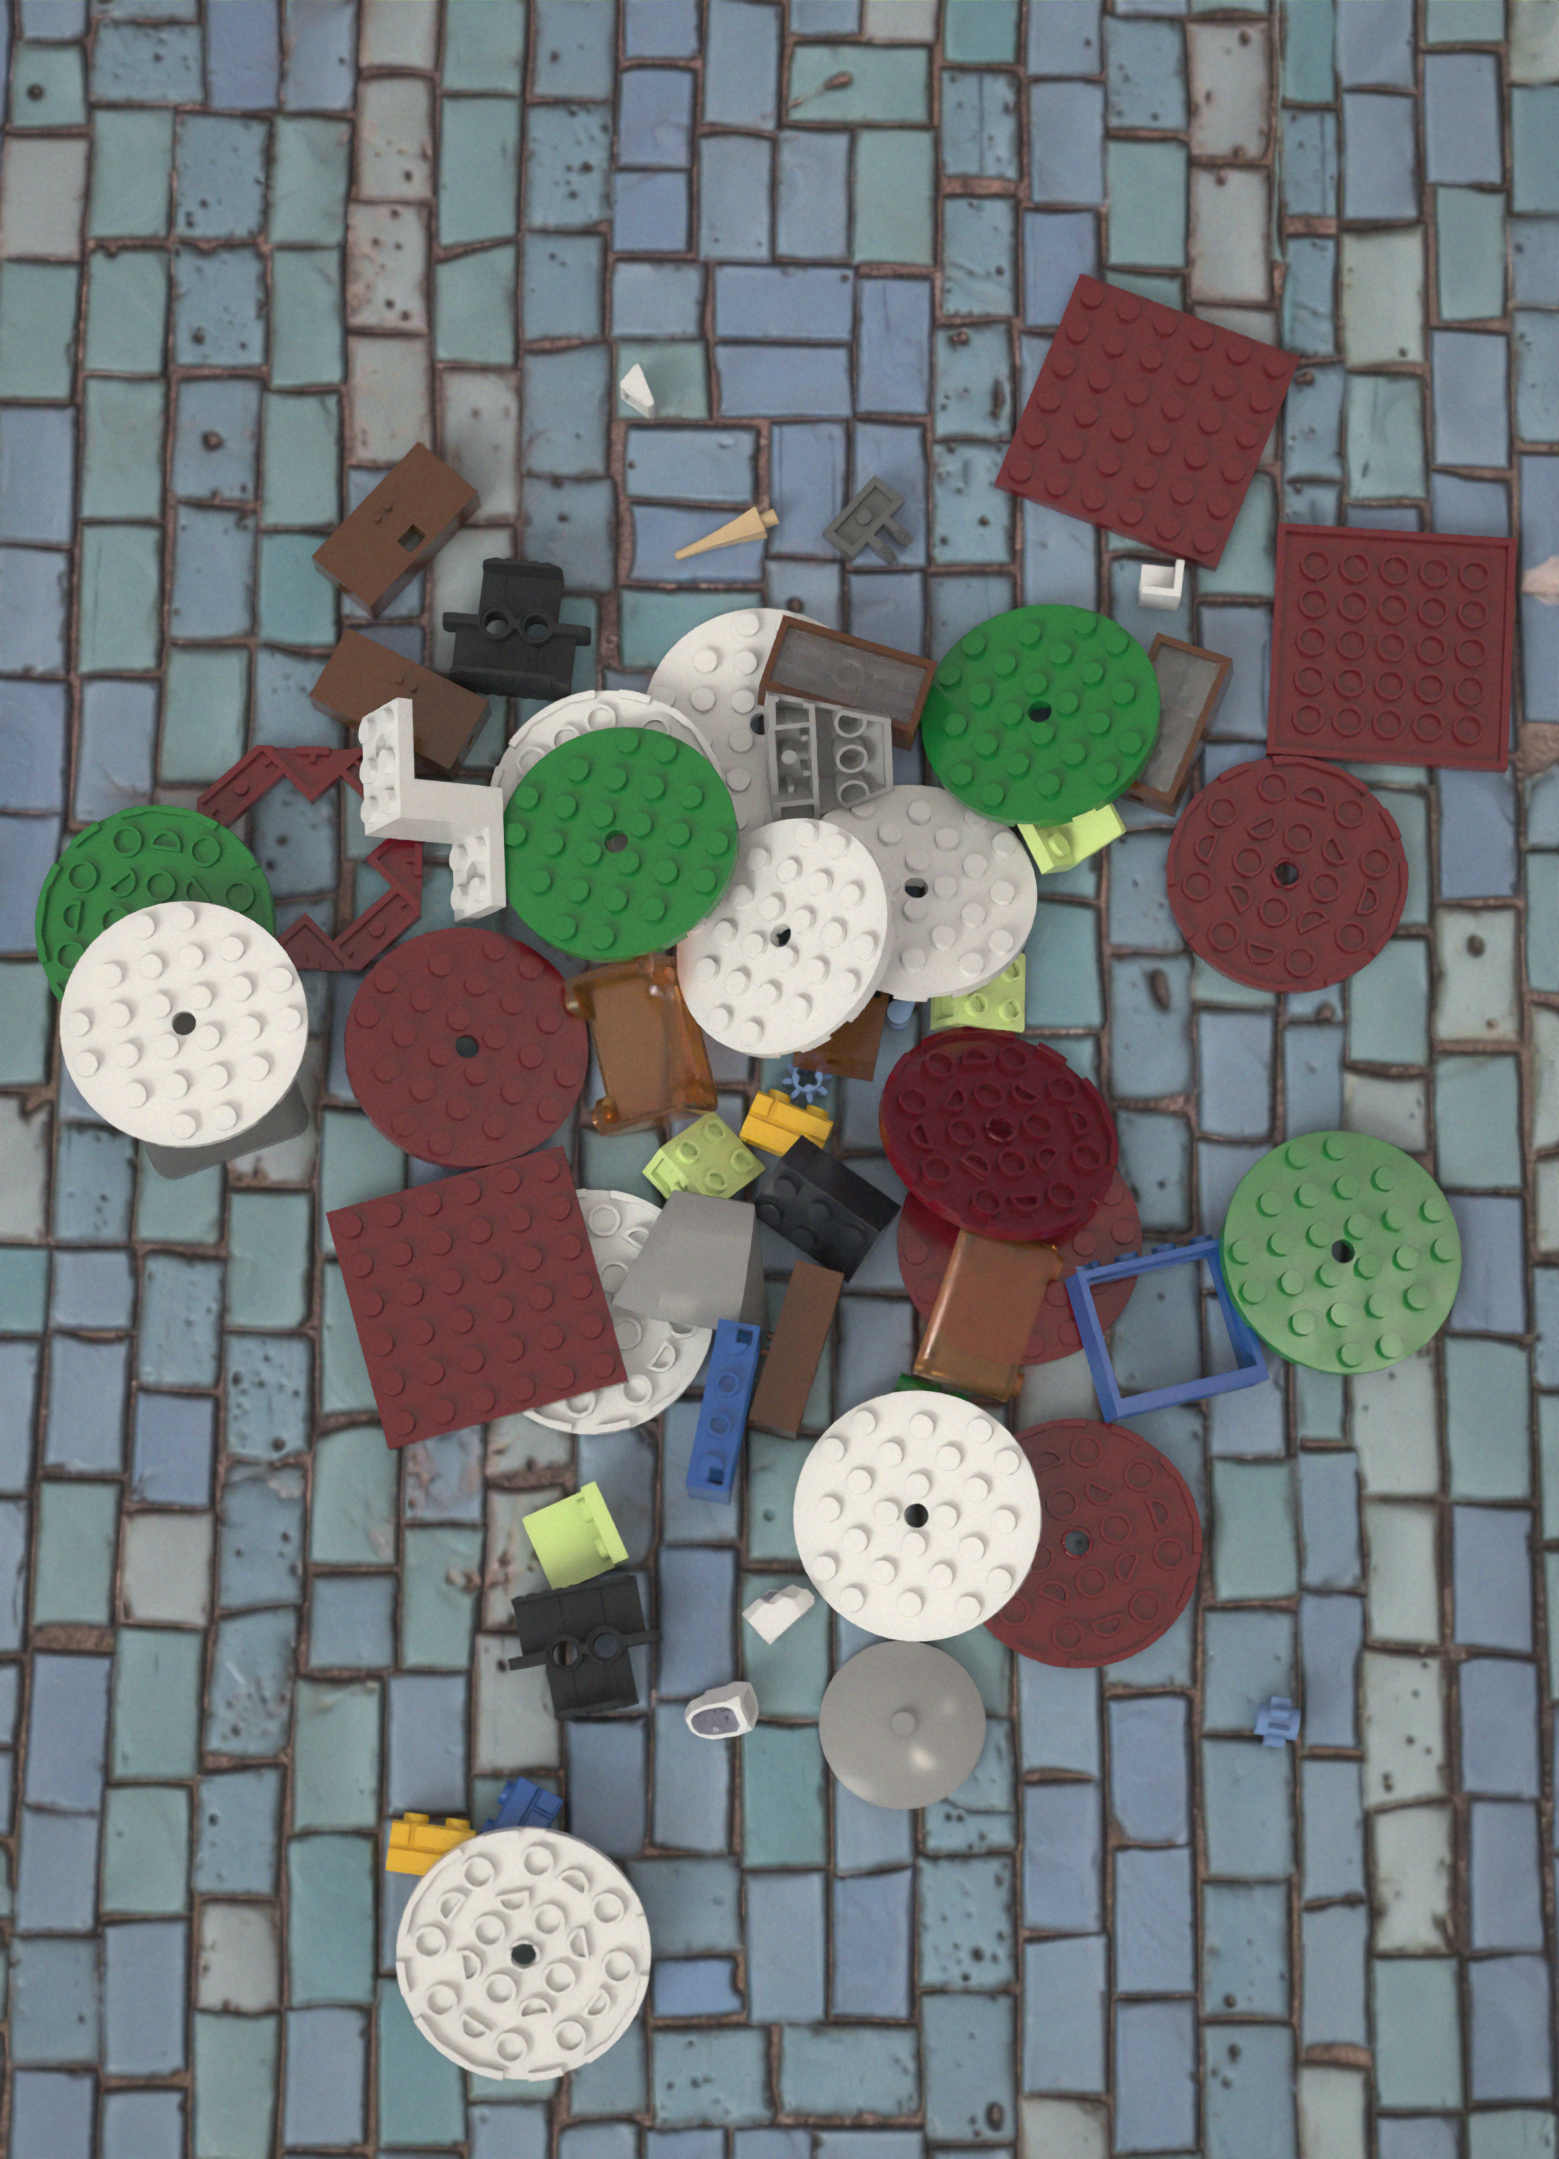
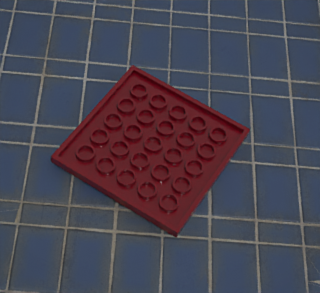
M1080 273L999 470L994 488L1215 572L1299 363L1300 356Z
M1278 522L1276 530L1265 757L1300 756L1330 762L1505 773L1508 770L1517 538Z
M563 1145L326 1213L387 1446L390 1451L629 1383Z

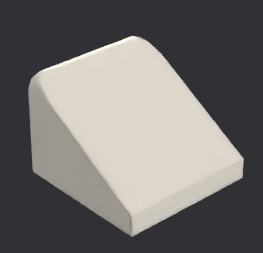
M636 363L620 382L621 399L646 418L652 420L656 416L654 400L641 367Z

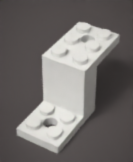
M396 698L364 716L359 726L358 736L363 747V761L360 766L359 775L361 782L364 784L361 819L365 823V836L452 844L449 864L453 870L454 888L451 892L450 902L451 907L454 909L455 923L469 924L506 907L502 788L414 779L412 699Z

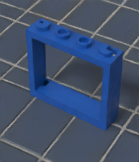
M1212 1235L1197 1236L1188 1240L1190 1246L1177 1249L1175 1242L1152 1248V1255L1140 1258L1137 1251L1114 1257L1115 1264L1102 1267L1100 1261H1092L1086 1265L1077 1266V1273L1065 1280L1105 1424L1253 1387L1270 1379L1257 1334L1250 1326L1247 1327L1228 1295L1220 1265V1238L1213 1240ZM1207 1259L1239 1370L1121 1399L1089 1287Z
M719 1318L685 1484L689 1498L725 1505L730 1504L761 1349V1326ZM713 1481L723 1482V1484H714Z

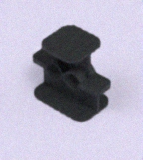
M499 557L484 560L478 615L458 612L443 613V629L447 632L456 633L452 667L449 669L450 681L475 694L482 693L483 695L491 694L501 697L509 696L511 698L521 697L522 699L530 698L548 700L550 702L571 696L576 646H590L592 633L591 628L587 626L558 623L562 590L565 583L563 570L547 562L540 563L538 561L531 562L521 559H502ZM495 620H502L508 624L507 629L500 634L490 633L487 631V626ZM535 624H541L548 629L547 633L540 638H532L526 632Z
M626 1574L620 1577H610L605 1580L600 1579L595 1580V1582H585L580 1585H570L565 1588L560 1587L555 1588V1590L530 1593L526 1596H517L511 1599L523 1656L508 1659L509 1669L514 1671L546 1664L556 1720L574 1719L578 1716L584 1717L593 1713L599 1714L603 1713V1711H614L618 1708H628L629 1706L639 1704L628 1648L662 1641L663 1637L661 1629L646 1631L636 1575ZM603 1634L614 1635L618 1641L617 1651L610 1657H601L595 1651V1642ZM563 1642L572 1643L577 1651L575 1660L567 1666L558 1665L554 1659L555 1648Z

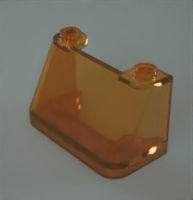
M651 952L633 957L632 961L616 962L564 980L566 989L565 1004L568 1011L572 1015L575 1014L578 1019L589 1023L606 1097L598 1099L595 1103V1109L592 1111V1119L600 1133V1137L623 1135L699 1117L717 1110L718 1095L702 1028L690 1013L684 1000L677 973V957Z
M961 1228L912 1374L1005 1403L1008 1402L1009 1396L1018 1398L1025 1374L1019 1373L1018 1370L1048 1280L1050 1278L1057 1281L1065 1258L1057 1255L1059 1246L1042 1240H1001Z

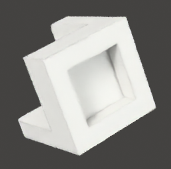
M1176 559L1174 568L1142 564L1137 607L1177 611L1181 599L1185 560Z

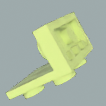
M1112 802L1099 811L1093 809L1072 818L1073 822L1058 826L1040 828L1038 824H1017L1042 874L1069 871L1126 832L1125 826Z
M1020 953L1010 967L998 978L971 993L952 998L951 995L931 997L930 1030L941 1032L952 1028L970 1026L1016 1032V1034L1024 1032L1025 954Z
M709 1111L662 1146L642 1173L667 1200L673 1189L730 1199L765 1171V1166L714 1111Z
M595 1481L580 1487L581 1492L525 1516L522 1520L552 1590L560 1587L565 1588L570 1585H578L631 1561Z

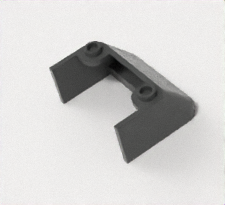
M296 1078L290 1091L279 1105L277 1104L256 1126L229 1140L194 1148L165 1147L143 1140L142 1143L158 1174L166 1179L176 1180L300 1136L309 1124V1113Z

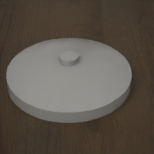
M889 1641L876 1644L857 1653L834 1675L826 1689L820 1708V1742L831 1770L839 1781L856 1796L884 1808H920L949 1796L972 1773L980 1758L985 1741V1710L981 1695L973 1679L950 1655L938 1648L920 1642Z

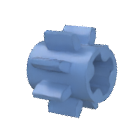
M790 1062L786 1064V1068L792 1074V1078L783 1079L782 1087H792V1103L800 1097L806 1099L807 1104L812 1105L815 1096L819 1095L825 1099L828 1097V1092L822 1087V1083L831 1082L832 1074H822V1072L796 1068ZM810 1073L815 1075V1086L811 1084L805 1085L804 1088L800 1086V1074L804 1077L809 1076Z
M1272 1695L1269 1696L1268 1704H1257L1253 1733L1264 1735L1263 1745L1282 1748L1285 1747L1286 1739L1296 1741L1301 1711L1300 1709L1290 1708L1291 1698Z

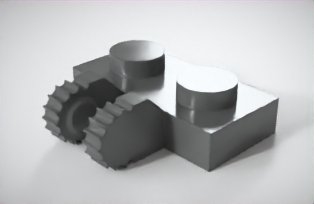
M874 475L823 531V538L852 562L868 546L878 558L891 565L897 559L894 551L876 536L884 528L900 545L904 547L910 545L913 541L911 535L892 519L904 506L905 500Z

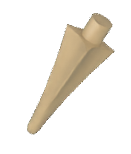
M754 506L712 534L678 550L675 553V558L682 560L713 549L768 538L765 529L779 524L774 509L758 514L756 506Z

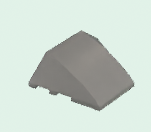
M766 691L763 709L767 780L773 823L798 818L820 820V815L840 807L849 809L894 791L890 715Z
M673 1189L652 1226L648 1239L637 1258L630 1265L627 1276L619 1290L614 1293L610 1304L655 1320L717 1330L718 1321L721 1318L761 1326V1331H771L755 1204Z

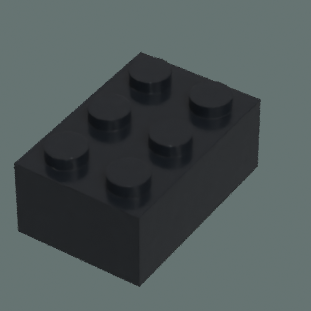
M803 1135L799 1137L779 1160L754 1202L756 1217L827 1269L843 1273L844 1281L848 1284L871 1257L902 1208L894 1200Z

